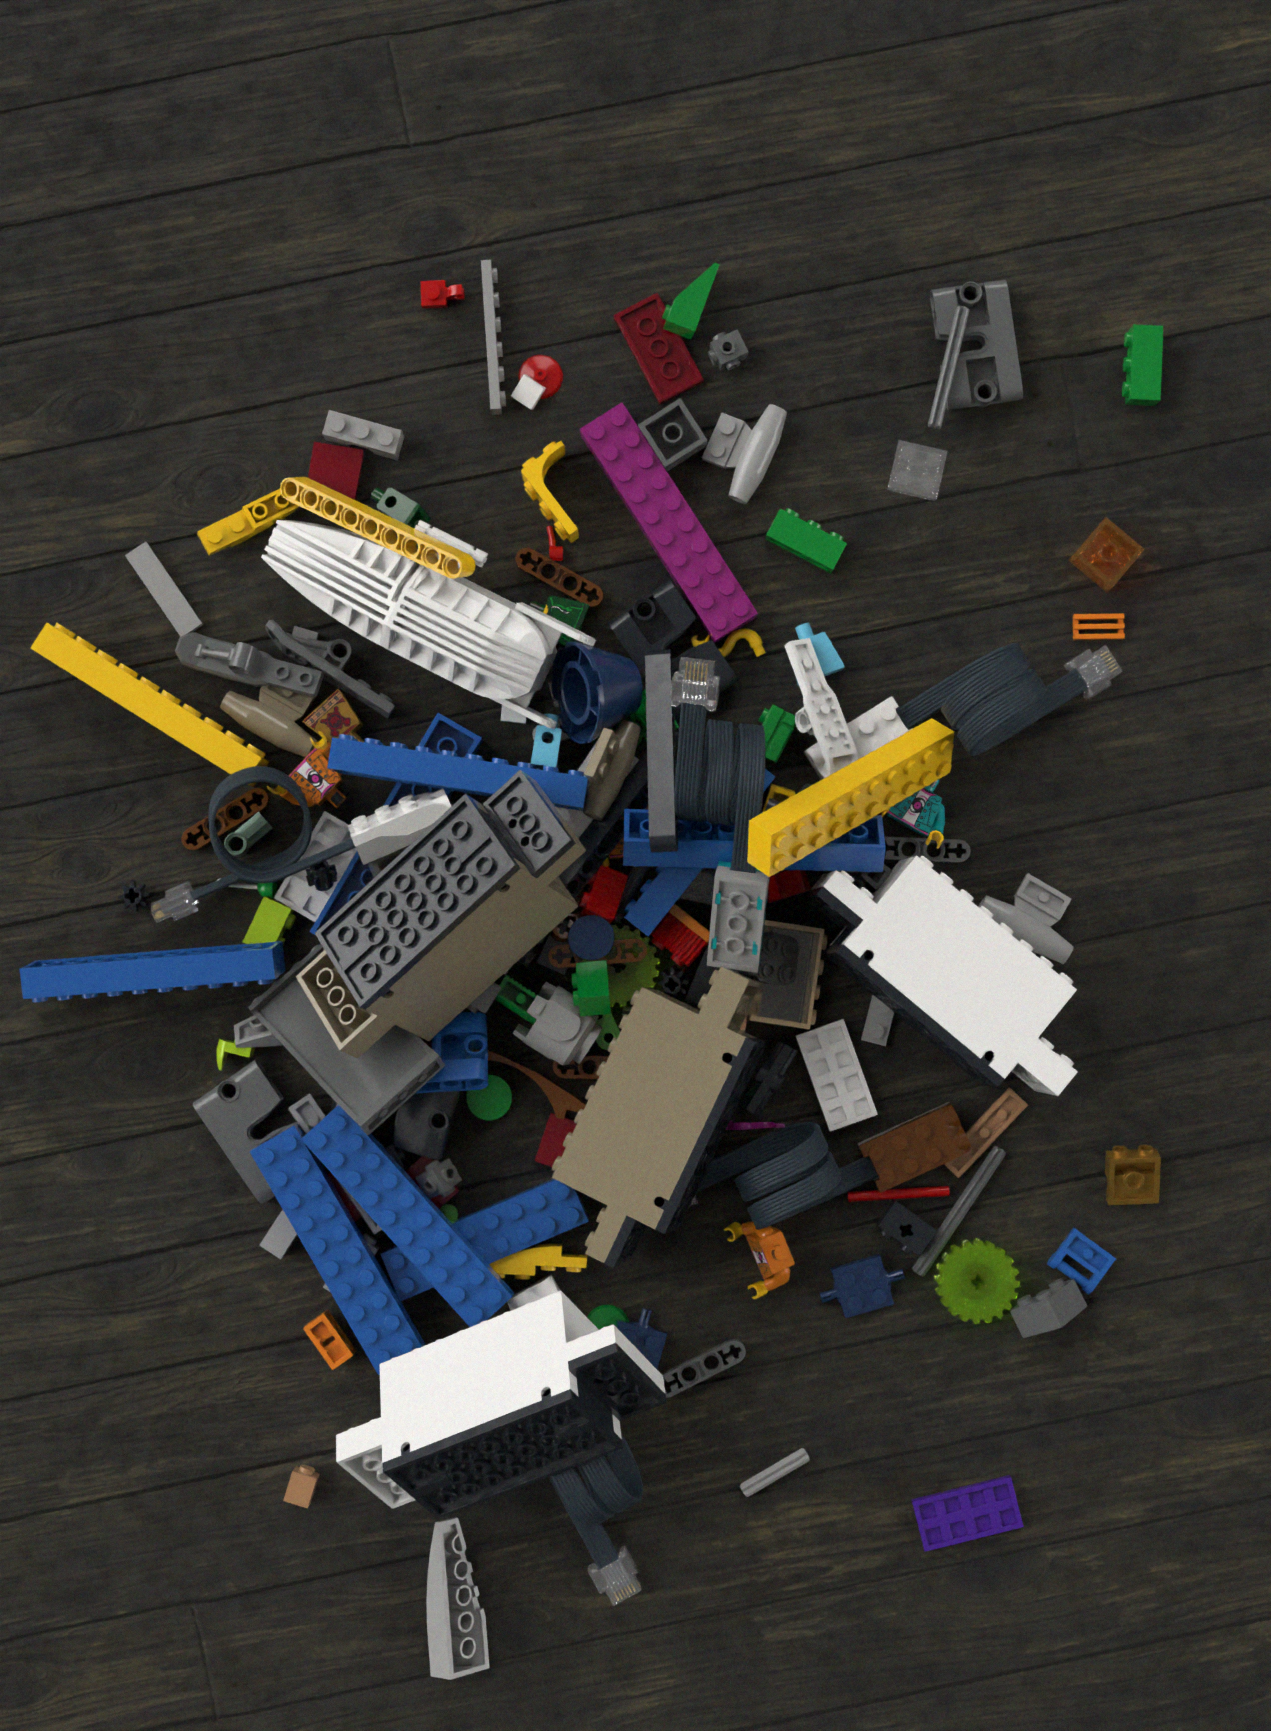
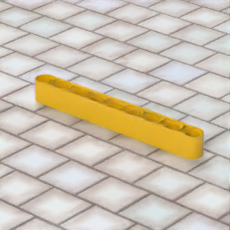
M307 477L285 478L281 483L280 491L286 500L448 578L468 577L475 571V561L469 554Z

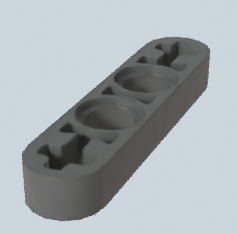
M884 837L886 846H895L894 841H898L896 848L898 856H893L894 851H886L884 860H903L914 856L919 858L924 856L930 862L959 863L967 860L971 852L970 846L963 840L944 839L940 845V854L933 858L926 851L928 845L925 844L927 838ZM931 840V841H930V843H936V844H937V842L934 841V840ZM905 842H911L915 846V853L912 856H905L902 853L901 847ZM944 843H948L947 849H954L957 847V844H960L961 849H965V854H961L960 858H956L955 853H947L948 858H943L945 854Z
M738 1339L727 1340L662 1373L663 1379L670 1382L675 1379L672 1374L677 1372L678 1379L683 1384L679 1387L677 1382L671 1384L670 1391L665 1389L666 1398L672 1397L741 1362L746 1353L744 1344ZM734 1345L735 1348H741L738 1351V1357H734L733 1354L725 1357L728 1361L723 1364L722 1357L717 1352L722 1350L724 1355L730 1351L729 1346ZM711 1355L717 1357L719 1360L718 1366L715 1369L706 1368L704 1365L706 1357ZM692 1367L695 1369L696 1376L693 1380L687 1381L683 1379L681 1373L684 1368Z

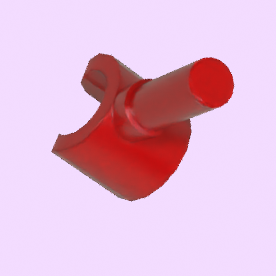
M548 526L546 528L549 538V557L551 560L562 561L563 546H556L553 526Z

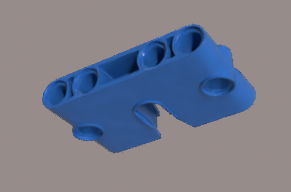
M462 1012L432 1038V1049L441 1057L445 1067L416 1093L480 1090L488 1086L487 1016L481 1012ZM475 1049L480 1050L479 1052H472Z

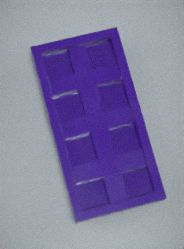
M1010 1475L911 1499L925 1552L1024 1527Z

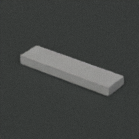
M144 542L125 555L180 637L195 631L203 625L147 542Z

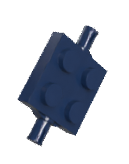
M877 1254L831 1268L834 1278V1289L820 1292L819 1294L822 1303L837 1299L842 1306L845 1318L893 1305L894 1302L890 1292L891 1282L905 1279L902 1268L887 1273L883 1267L880 1255Z
M642 1307L639 1322H627L618 1319L616 1327L657 1369L667 1333L653 1329L648 1325L652 1310Z

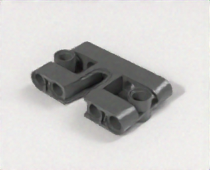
M998 280L984 283L969 281L962 286L931 290L930 301L936 340L948 341L956 307L964 306L969 308L970 311L962 342L977 340L982 344V349L966 351L959 354L946 406L947 410L974 406L984 408L990 404L1022 400L1023 386L1007 281ZM966 291L972 292L975 300H967L963 293ZM978 390H987L989 398H981L978 395Z
M255 1059L194 1101L193 1106L255 1198L263 1205L275 1197L249 1151L294 1126L297 1122L276 1129L262 1139L254 1135V1127L266 1119L284 1099L263 1066ZM228 1083L233 1084L236 1088L234 1097L228 1096L225 1092V1087Z

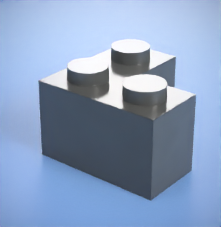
M1063 1279L1055 1280L1049 1284V1289L1039 1292L1035 1297L1026 1295L1017 1300L1018 1304L1010 1310V1313L1023 1338L1062 1328L1087 1307L1074 1279L1063 1281Z

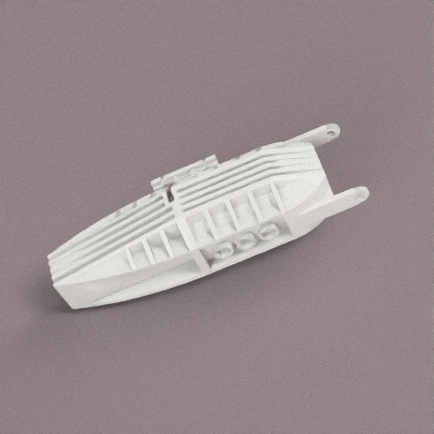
M277 520L276 523L278 525L273 529V534L269 538V544L265 548L268 554H262V558L283 579L316 606L376 644L475 694L488 697L539 724L555 729L557 725L555 720L528 707L534 692L541 689L557 653L556 645L561 634L564 633L590 646H594L596 641L594 638L523 602L515 604L463 577L448 578L357 533L309 522ZM419 520L418 525L415 526V529L473 557L475 565L482 567L487 560L488 553L478 548L474 550V546L436 527L430 528V524Z

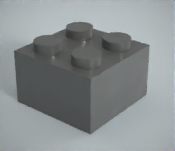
M681 398L638 424V428L666 471H669L707 447L706 437Z

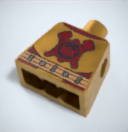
M339 689L303 720L317 734H319L318 731L323 732L330 744L332 737L339 738L340 734L354 736L355 739H358V742H364L356 733L363 724Z

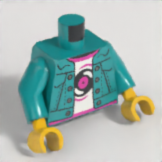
M939 780L886 809L881 814L882 817L887 815L923 837L928 836L925 844L929 845L930 841L934 840L937 842V849H939L944 840L943 830L945 826V808L941 803L942 798L933 793Z

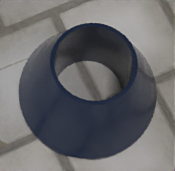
M577 641L566 642L564 647L558 649L552 667L553 700H558L561 713L557 714V716H559L560 724L574 742L579 744L592 742L601 735L603 728L611 729L639 709L643 695L642 680L636 664L630 658Z

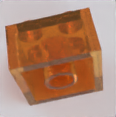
M1105 517L1069 558V561L1107 592L1118 582L1145 549Z

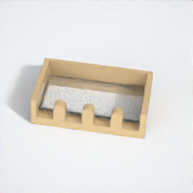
M765 920L764 932L791 936L798 941L801 950L796 968L797 975L795 980L788 986L761 983L750 1006L747 1020L810 1029V1026L814 1025L816 1020V1010H813L814 1000L819 998L820 985L816 984L818 975H822L824 960H820L821 950L826 949L827 935H824V929Z

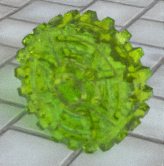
M611 925L614 932V940L640 939L647 947V954L641 961L623 963L626 965L624 971L621 969L622 973H615V968L612 967V964H607L610 1006L613 1007L615 1002H617L621 1007H624L627 1001H631L636 990L640 991L642 987L654 988L656 983L653 981V977L659 976V971L655 969V965L660 963L659 958H654L653 955L657 951L655 946L650 947L648 945L650 939L647 936L642 938L640 930L635 929L631 932L627 925H624L622 929H618L617 925ZM625 943L619 944L622 950L621 959H627L625 956L627 953H632L634 958H637L639 953L643 952V947H638V943H633L632 948L626 949ZM612 946L611 950L604 957L608 960L615 959L618 955L617 948ZM578 956V958L583 962L589 961Z
M974 1238L973 1243L965 1239L961 1240V1246L959 1247L955 1244L950 1246L951 1252L949 1254L944 1252L941 1255L944 1261L936 1265L939 1274L934 1275V1281L939 1283L935 1290L939 1296H942L940 1299L942 1305L945 1307L949 1306L948 1311L954 1316L959 1314L958 1317L962 1321L967 1322L970 1318L974 1324H979L981 1319L986 1321V1323L992 1322V1317L995 1315L1001 1318L1003 1316L1002 1310H1010L1012 1307L1010 1300L1016 1299L1018 1295L1014 1292V1289L1019 1287L1020 1284L1015 1279V1276L1019 1273L1017 1268L1011 1266L1014 1262L1013 1259L1005 1255V1250L999 1246L995 1248V1244L988 1240L983 1244V1241L978 1238ZM976 1275L982 1279V1282L977 1283V1287L971 1283V1279H976Z

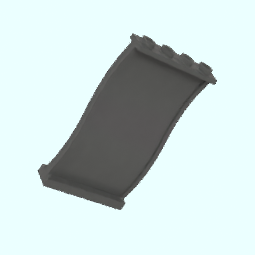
M319 944L313 947L305 958L295 963L288 973L282 978L277 979L264 994L256 997L248 1008L255 1018L273 1034L368 1136L444 1068L445 1064L441 1057L418 1035L397 1025L388 1030L358 1059L340 1051L296 978L306 966L325 950Z

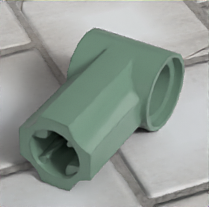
M257 812L239 829L225 838V848L233 856L242 857L273 828ZM236 838L242 839V849L232 851L231 842Z

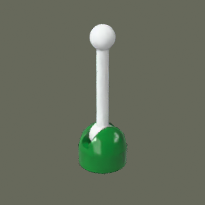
M277 881L265 884L258 883V885L234 883L228 886L257 889L262 897L265 896L274 899L277 893Z

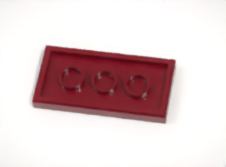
M657 292L613 315V318L660 405L703 383L704 379L681 336L663 329L666 320H663L662 316L666 307Z

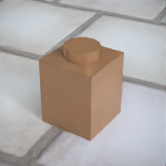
M296 1466L292 1471L283 1501L308 1508L311 1504L320 1473L315 1472V1469L311 1466Z

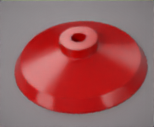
M535 355L528 358L521 365L518 373L519 381L523 375H527L546 388L540 399L549 398L560 389L563 381L560 365L556 360L547 355Z

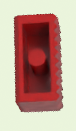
M601 865L587 883L590 885L588 892H583L579 901V906L582 907L580 916L596 915L602 917L610 924L615 918L628 875Z
M670 912L650 934L654 937L651 942L661 951L666 947L673 953L670 958L680 967L684 964L689 967L708 945L705 940Z

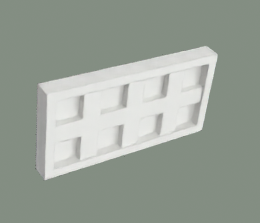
M324 811L312 832L306 852L298 861L352 839L348 824ZM351 849L326 860L329 865L335 864L337 870L336 876L338 881L334 882L333 887L329 890L318 891L315 885L309 887L305 869L285 878L274 899L316 922L357 849Z
M844 1019L796 1035L829 1131L878 1115Z

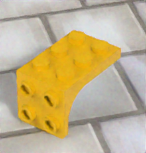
M562 441L557 444L551 442L542 450L544 453L537 459L532 457L522 465L521 474L525 482V491L533 501L537 499L540 502V511L548 521L553 519L555 522L554 526L556 527L555 530L563 541L568 539L570 543H573L579 538L578 528L544 484V478L548 469L566 454Z

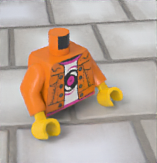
M318 731L322 739L319 742H314L310 737V741L315 748L293 770L289 777L302 790L308 807L315 804L320 806L327 799L335 808H338L347 798L337 789L344 780L341 777L342 774L334 773L327 768L331 744L327 742L324 733ZM278 785L277 788L272 789L267 786V789L273 794H279L292 804L300 805L296 798L283 787Z
M753 1221L743 1223L742 1225L734 1222L724 1229V1231L729 1230L733 1233V1235L727 1238L730 1242L735 1241L742 1234L746 1236L761 1275L765 1279L764 1282L758 1281L748 1286V1289L754 1287L757 1291V1295L752 1297V1299L760 1298L766 1295L768 1291L788 1282L790 1278L789 1268L795 1265L781 1230L772 1226L757 1230Z

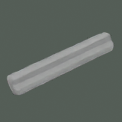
M801 1448L741 1483L740 1488L743 1494L749 1497L809 1462L810 1458L806 1450Z

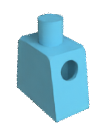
M809 622L795 627L799 640L810 638L824 677L844 669L845 666L825 632L813 635Z
M554 714L544 715L557 722L555 729L544 725H537L531 764H533L534 769L543 770V766L557 768L562 729L557 728L559 716ZM551 739L552 742L547 744L544 743L543 740Z

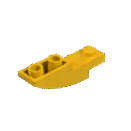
M280 489L243 506L242 510L197 531V535L210 556L229 546L232 548L274 525L277 520H282L290 515L299 506L286 500L282 496Z
M563 1243L532 1245L489 1265L501 1278H505V1274L515 1275V1279L527 1280L530 1279V1275L535 1276L536 1266H541V1270L555 1271L556 1267H566L568 1272H581V1268H586L587 1255L562 1254Z

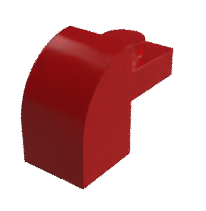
M788 870L772 875L769 878L768 903L810 891L811 886L806 870Z

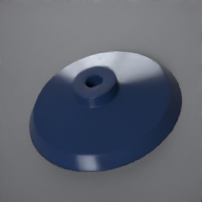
M587 915L577 919L572 924L568 934V941L572 951L577 956L587 960H596L602 958L611 950L614 943V932L611 925L602 917Z

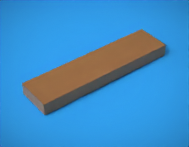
M1008 1087L965 1133L972 1147L971 1150L944 1165L959 1178L1028 1104Z

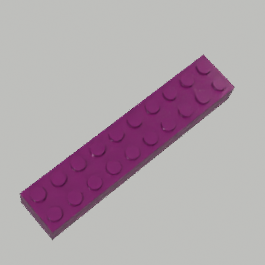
M618 404L580 428V436L708 635H710L714 644L755 619L758 615L756 609L624 404Z

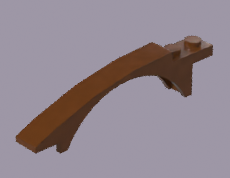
M426 1043L432 1049V1044ZM475 1049L472 1052H479L480 1050ZM488 1050V1060L511 1065L532 1078L547 1095L553 1106L556 1118L564 1119L566 1110L578 1112L580 1109L585 1108L586 1104L577 1096L538 1071L497 1052Z

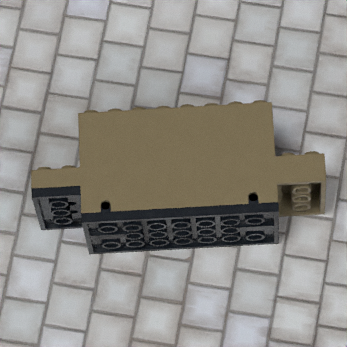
M519 770L483 804L467 794L463 795L315 932L325 950L306 966L296 978L340 1051L358 1059L394 1025L430 1041L578 907V904L558 876L578 859L586 849L537 781L522 770Z
M720 967L719 971L715 970L709 980V984L712 985L708 994L704 993L698 1004V1008L701 1010L659 990L642 987L640 991H635L630 1002L633 1007L629 1015L625 1014L620 1022L619 1028L622 1030L618 1038L614 1037L609 1045V1058L607 1062L603 1061L599 1066L596 1074L599 1076V1079L595 1086H590L585 1097L588 1102L585 1108L580 1109L575 1117L574 1123L577 1125L574 1132H569L564 1140L563 1146L566 1147L562 1157L558 1156L552 1166V1170L555 1171L552 1178L607 1205L606 1208L603 1207L597 1217L598 1228L595 1232L591 1231L586 1240L585 1246L588 1249L585 1254L613 1268L632 1258L646 1226L663 1234L681 1226L767 1042L740 1030L761 983L734 970Z

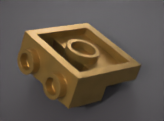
M1139 1145L1138 1149L1128 1150L1125 1146H1114L1112 1150L1106 1151L1105 1174L1107 1177L1106 1201L1108 1205L1159 1203L1161 1157L1157 1149H1153L1150 1145Z

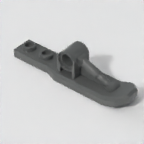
M274 620L267 622L265 630L283 654L304 667L322 671L324 673V680L350 694L387 719L389 718L395 706L392 704V699L383 693L376 694L370 690L371 686L361 679L356 681L343 672L351 657V646L346 640L337 639L325 642L310 638L293 637L290 633H285ZM341 648L345 650L347 655L338 658L333 654V651Z
M196 632L181 636L175 649L181 664L185 667L255 687L270 685L316 698L324 677L322 671L274 659L268 653L259 651L249 644L242 642L233 644Z

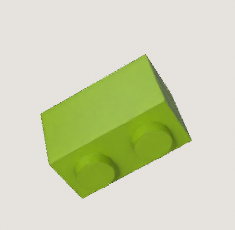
M264 896L243 943L254 944L283 941L284 944L285 939L282 936L286 928L290 930L295 921L294 910Z

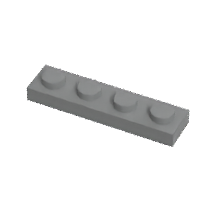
M872 995L861 1040L886 1046L894 1012L874 995Z

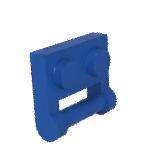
M1073 1227L1057 1251L1049 1258L1047 1265L1053 1269L1057 1268L1070 1279H1074L1082 1287V1291L1089 1295L1116 1258ZM1068 1254L1093 1273L1092 1276L1087 1279L1062 1259Z

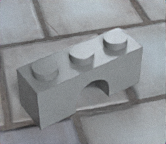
M331 410L328 412L322 432L326 441L348 447L350 445H357L371 450L376 455L397 461L404 440L402 430Z

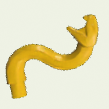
M746 628L733 631L727 637L722 648L718 649L723 657H726L731 653L736 642L744 638L749 642L750 647L753 648L756 657L766 653L760 636L755 631ZM698 635L691 638L693 647L708 642L710 635H707L705 640L700 641L697 639Z

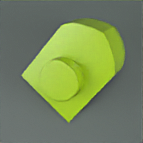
M219 1039L217 1046L219 1070L222 1071L228 1053L253 1057L255 1047L237 1048L235 1040Z

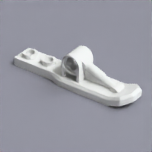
M810 638L789 641L785 645V649L803 694L804 707L796 713V727L801 733L808 732L809 735L815 736L826 763L827 776L858 760V753L837 697L825 680Z

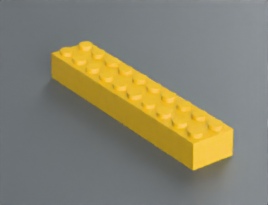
M46 623L31 646L32 650L229 774L249 767H266L269 761L264 759L266 754L251 744H248L247 747L243 746L242 744L245 740L228 730L224 734L221 732L223 726L208 717L202 720L200 718L202 713L186 703L181 707L179 705L180 699L165 690L159 693V686L143 676L140 680L137 679L139 674L122 663L116 666L118 660L100 649L97 653L94 652L97 647L77 636L76 640L73 639L75 633L58 623L55 626ZM251 783L247 785L254 787L256 783Z
M931 718L749 820L747 862L768 877H771L917 791L929 786L936 780L946 776L951 770L954 731Z

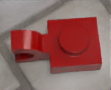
M445 280L420 281L422 308L447 307V300H465L462 284L447 287Z

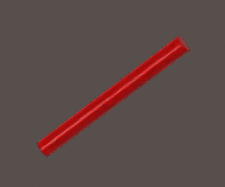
M949 1186L888 1189L881 1193L879 1190L848 1192V1202L949 1196L950 1191Z

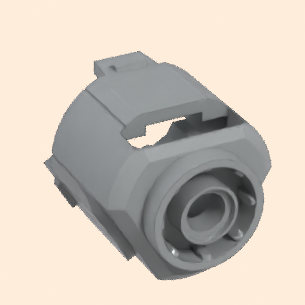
M545 982L527 1010V1013L534 1017L536 1022L530 1030L518 1024L513 1034L545 1057L553 1059L561 1065H568L572 1060L578 1064L581 1063L603 1027L596 1023L599 1015L580 1016L579 1006H574L573 994L559 985L555 987Z

